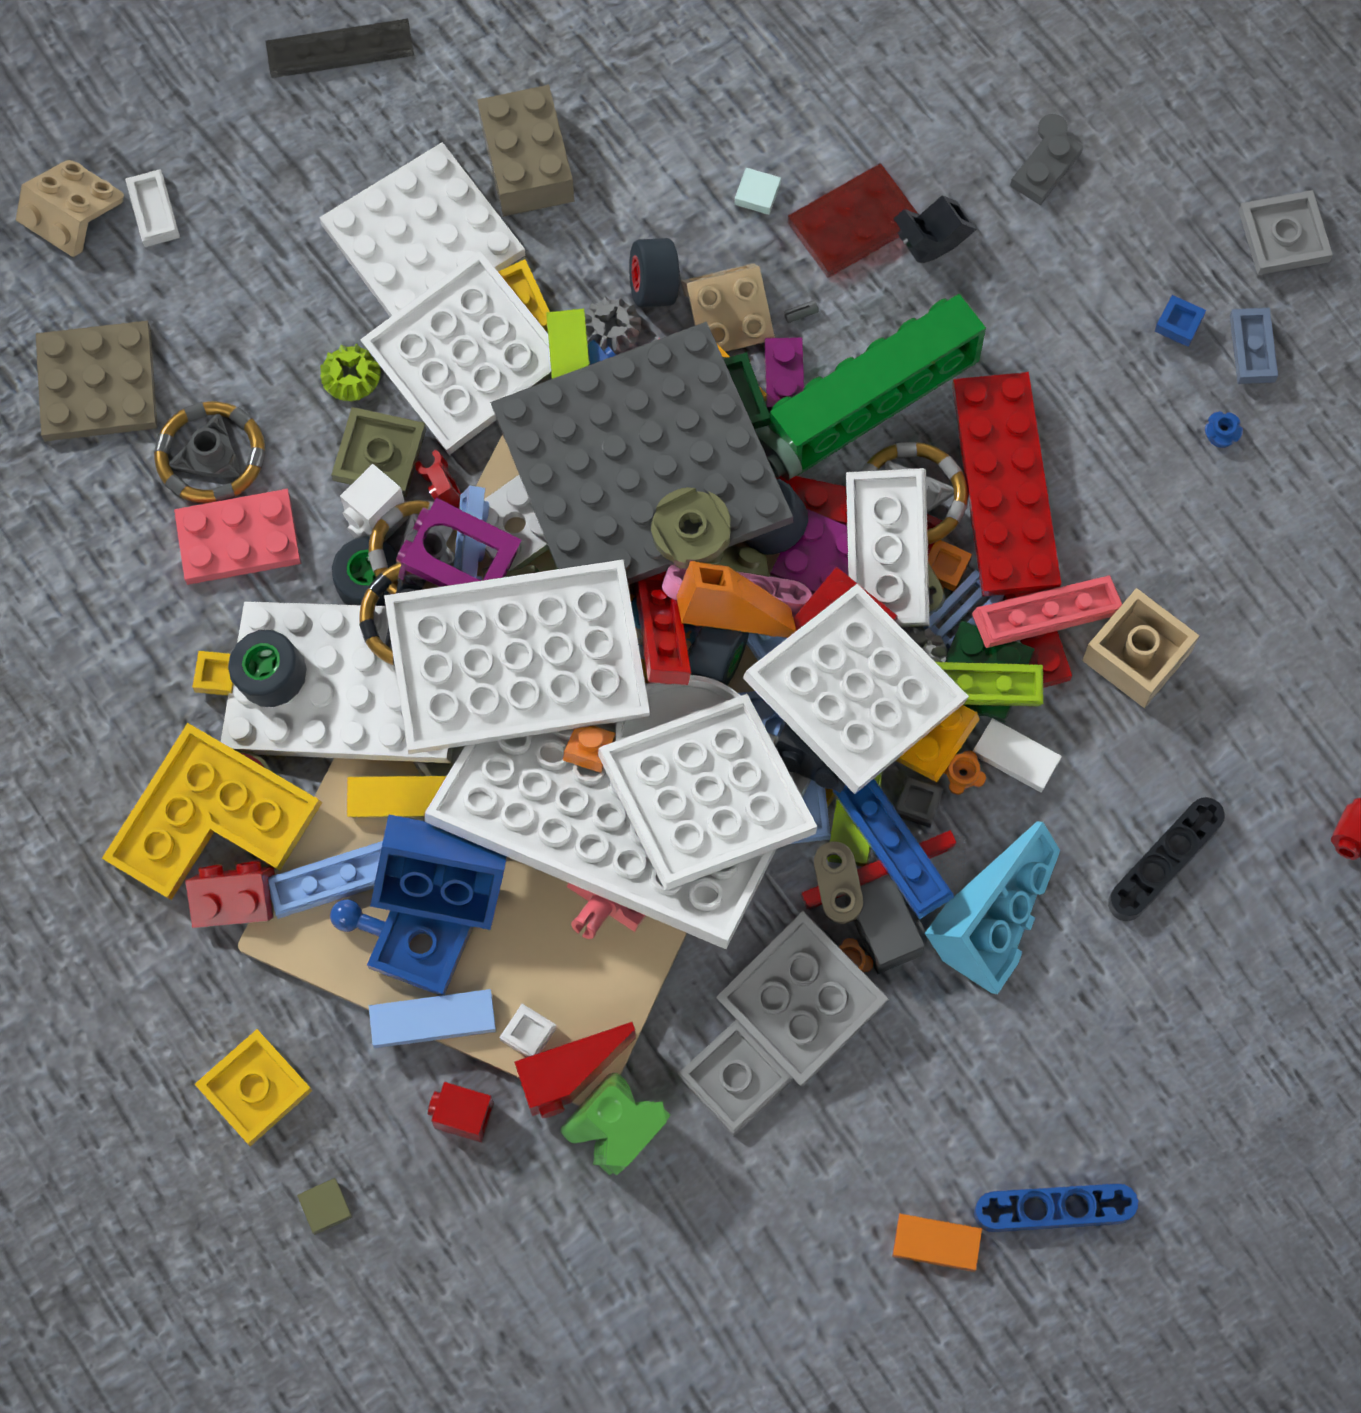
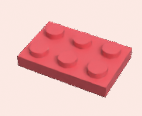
M288 489L174 509L184 579L187 585L301 564Z

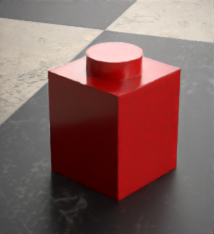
M444 1082L441 1092L434 1091L427 1114L432 1116L431 1122L435 1129L482 1143L494 1101L491 1095Z

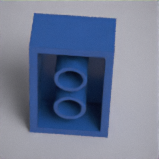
M389 814L370 907L491 930L507 856L425 821Z

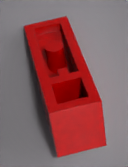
M633 1022L514 1061L531 1115L540 1114L541 1118H548L562 1113L565 1110L564 1105L572 1103L636 1039Z

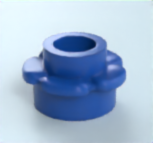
M1219 411L1213 413L1208 418L1209 423L1205 426V433L1210 443L1214 446L1226 448L1239 441L1242 437L1243 428L1239 425L1240 419L1231 412L1223 414V412ZM1221 426H1226L1228 430H1221Z

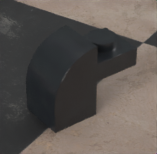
M943 195L921 214L903 209L893 218L901 229L898 232L900 239L918 263L933 261L950 252L977 230L956 200Z

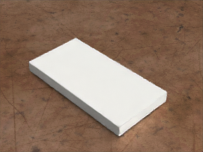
M919 468L846 472L849 577L898 616L895 622L900 627L930 626L926 470Z

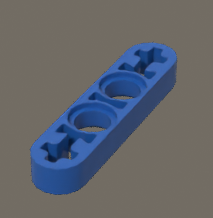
M1125 1184L992 1191L980 1197L974 1209V1217L977 1224L989 1232L1118 1225L1126 1223L1135 1215L1138 1209V1198L1133 1189ZM1115 1193L1120 1194L1121 1200L1129 1202V1206L1124 1208L1122 1215H1118L1114 1207H1104L1100 1210L1102 1217H1095L1097 1203L1093 1194H1100L1099 1203L1111 1201ZM1073 1195L1083 1197L1088 1204V1213L1081 1218L1070 1216L1065 1208L1067 1198ZM1030 1198L1042 1200L1047 1208L1046 1216L1038 1221L1029 1219L1023 1210L1025 1201ZM1010 1199H1017L1015 1212L1019 1222L1011 1221L1013 1213L1000 1215L997 1223L991 1222V1217L982 1213V1210L988 1208L990 1201H995L997 1208L1005 1209L1012 1206Z

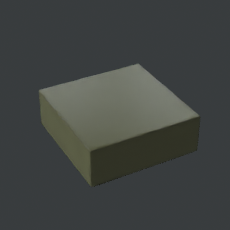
M336 1178L297 1195L314 1235L353 1218Z

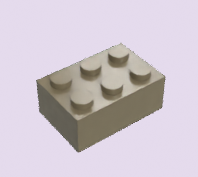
M544 85L477 99L480 123L503 217L575 202L573 179L550 86Z

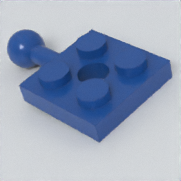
M348 899L337 902L332 907L330 913L333 926L340 931L350 932L358 928L379 937L367 963L369 969L439 996L445 995L473 929L472 926L395 911L389 912L385 922L363 914L361 907L355 901ZM419 934L428 935L433 940L430 950L423 954H417L410 949L411 940Z

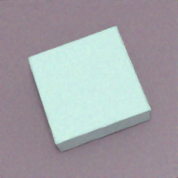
M746 168L735 196L734 205L770 215L781 184V177Z

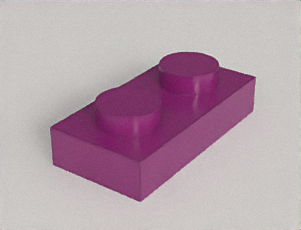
M802 337L765 338L766 407L769 413L779 400L787 396L792 398L804 389Z

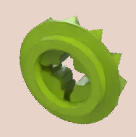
M357 343L350 347H345L341 344L338 350L333 353L328 352L326 360L320 365L323 387L331 396L343 401H356L365 398L375 390L381 376L380 365L368 350L361 348ZM341 364L349 368L357 365L356 371L359 378L350 374L344 378Z

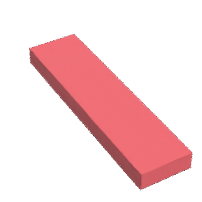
M1109 575L976 607L972 612V616L985 647L989 648L1110 618L1121 607L1122 602Z

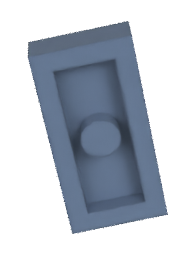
M1270 308L1232 309L1230 324L1237 383L1276 382L1278 370Z

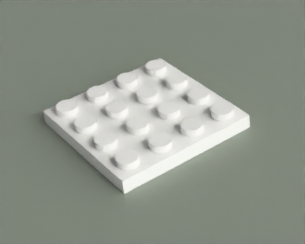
M443 142L319 217L322 227L390 317L480 250L497 271L510 266L525 256L524 247Z
M481 250L360 339L364 347L370 352L375 361H377L382 370L449 455L497 420L491 406L492 401L552 379L548 333Z
M858 584L746 670L743 679L854 794L961 707L969 697Z
M748 694L599 747L598 756L665 891L816 834L817 825Z

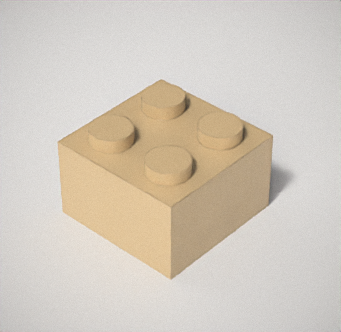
M1136 588L1088 644L1082 661L1145 708L1192 653L1200 635Z

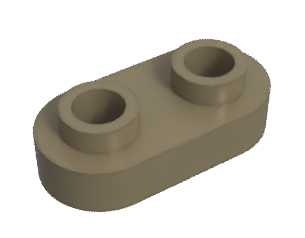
M841 842L825 843L817 850L814 856V869L823 910L826 916L836 923H850L860 915L863 908V896L854 855L850 848ZM831 855H838L842 859V864L836 869L830 868L826 863L827 858ZM845 894L850 898L851 903L847 908L837 907L835 899L838 895Z

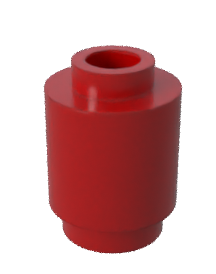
M1355 798L1352 804H1348L1345 807L1331 837V842L1335 846L1336 852L1351 860H1356L1358 857L1361 858V798Z

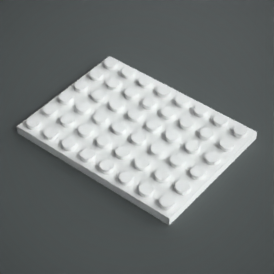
M616 722L594 726L614 732ZM574 729L466 745L425 812L426 823L727 949L776 849L665 891L605 768H603L602 773L563 761L564 750ZM768 733L774 743L776 736ZM789 772L803 797L811 779L795 772Z

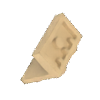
M748 264L681 280L683 293L689 297L695 326L707 321L716 343L725 352L764 343L765 338H775L760 266Z

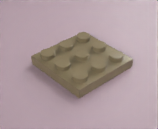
M148 320L36 333L41 436L44 442L158 428L151 327Z

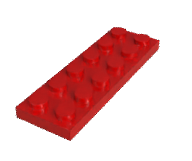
M1029 372L953 379L952 390L965 480L968 488V501L982 597L1047 591L1061 587L1062 583Z

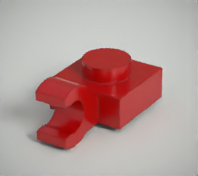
M435 450L432 452L435 458L432 466L425 468L420 461L416 462L415 468L426 481L432 482L428 490L434 500L438 498L459 509L462 493L448 471V463L445 458Z

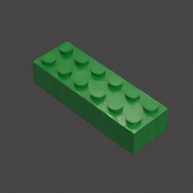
M960 294L949 300L946 298L939 300L921 318L907 320L892 336L887 339L881 337L868 346L866 352L855 359L853 357L846 358L828 376L814 378L804 387L802 392L792 398L790 396L784 397L772 407L769 428L785 440L797 455L802 466V472L796 476H799L980 361L986 327Z

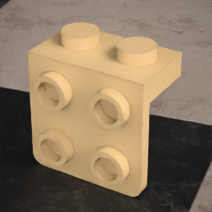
M67 160L22 184L16 221L70 256L75 257L83 252L88 222L120 205L123 202L124 194L109 182L85 169L81 164Z

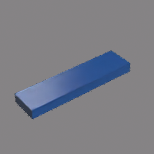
M875 779L871 780L856 794L847 785H845L841 793L833 790V793L919 919L954 898L952 891Z

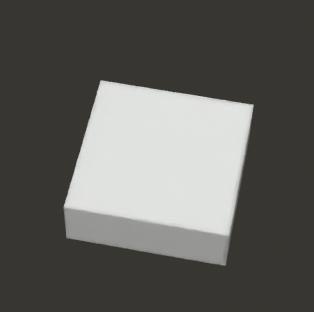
M521 1004L499 1038L503 1043L529 1057L542 1052L557 1026L524 1004Z

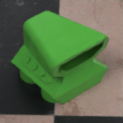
M610 1073L565 1121L560 1131L562 1136L571 1143L596 1140L593 1165H599L608 1175L612 1173L618 1175L666 1124L671 1114L664 1109L663 1101L635 1102L627 1081L618 1073Z

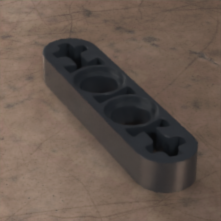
M1203 797L1193 802L1114 887L1108 900L1109 910L1114 917L1122 921H1131L1138 918L1218 832L1225 818L1224 809L1218 801L1213 798ZM1207 810L1213 813L1212 823L1209 821L1205 822L1195 833L1191 827L1199 818L1200 814L1198 811L1201 813H1205ZM1176 835L1185 837L1190 843V851L1183 855L1172 852L1168 844L1169 839ZM1150 863L1161 866L1165 874L1164 880L1158 883L1149 882L1143 876V867ZM1138 885L1142 891L1134 900L1133 904L1136 908L1134 909L1132 906H1128L1125 909L1121 908L1119 905L1121 901L1119 894L1126 897Z

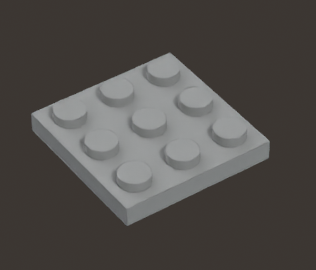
M803 911L716 997L800 1086H804L890 1000Z

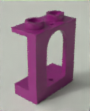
M436 498L430 510L426 508L421 510L413 529L418 531L413 542L405 540L396 558V561L401 563L398 578L403 580L407 572H411L439 587L481 580L427 553L423 542L432 527L441 525L450 527L498 551L483 581L504 578L517 555L522 540Z

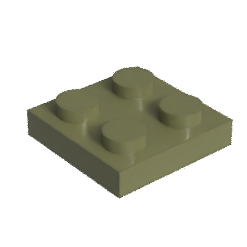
M352 407L331 476L333 481L352 485L374 464L400 486L403 496L407 497L415 470V463L418 460L426 433V424L424 422Z

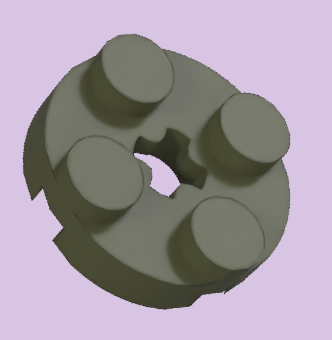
M686 487L677 489L663 497L656 507V513L651 522L654 544L660 554L672 561L678 568L687 569L690 561L709 563L716 559L730 544L731 520L729 511L724 502L717 495L709 491V494L696 491V488ZM690 519L693 524L700 522L702 526L698 528V532L695 534H685L682 531L685 529L684 522Z

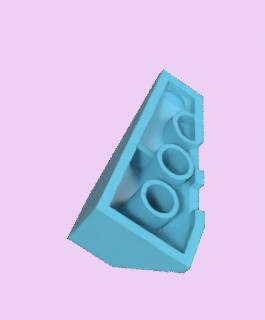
M1037 821L958 892L953 899L947 902L925 932V935L943 962L993 994L999 993L1019 963L1022 951L1017 948L1024 930H1031L1035 917L1030 915L1037 895L1045 893L1060 853L1059 847L1043 822Z

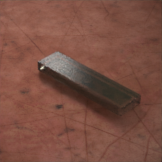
M408 18L265 41L271 78L414 56Z

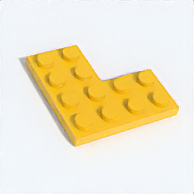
M187 723L102 859L172 900L214 832L280 871L322 802Z

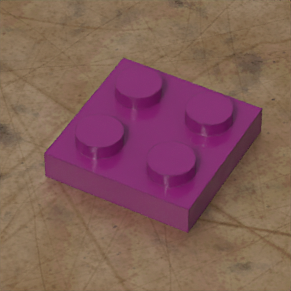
M808 510V524L804 535L794 546L779 554L770 572V577L800 582L813 595L836 567L849 576L847 526Z

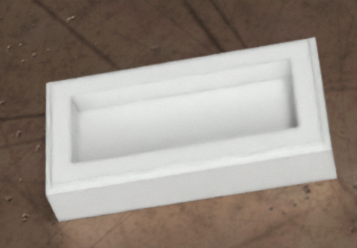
M161 169L126 178L127 188L144 247L180 238Z
M993 718L973 750L979 759L1041 793L1062 757Z

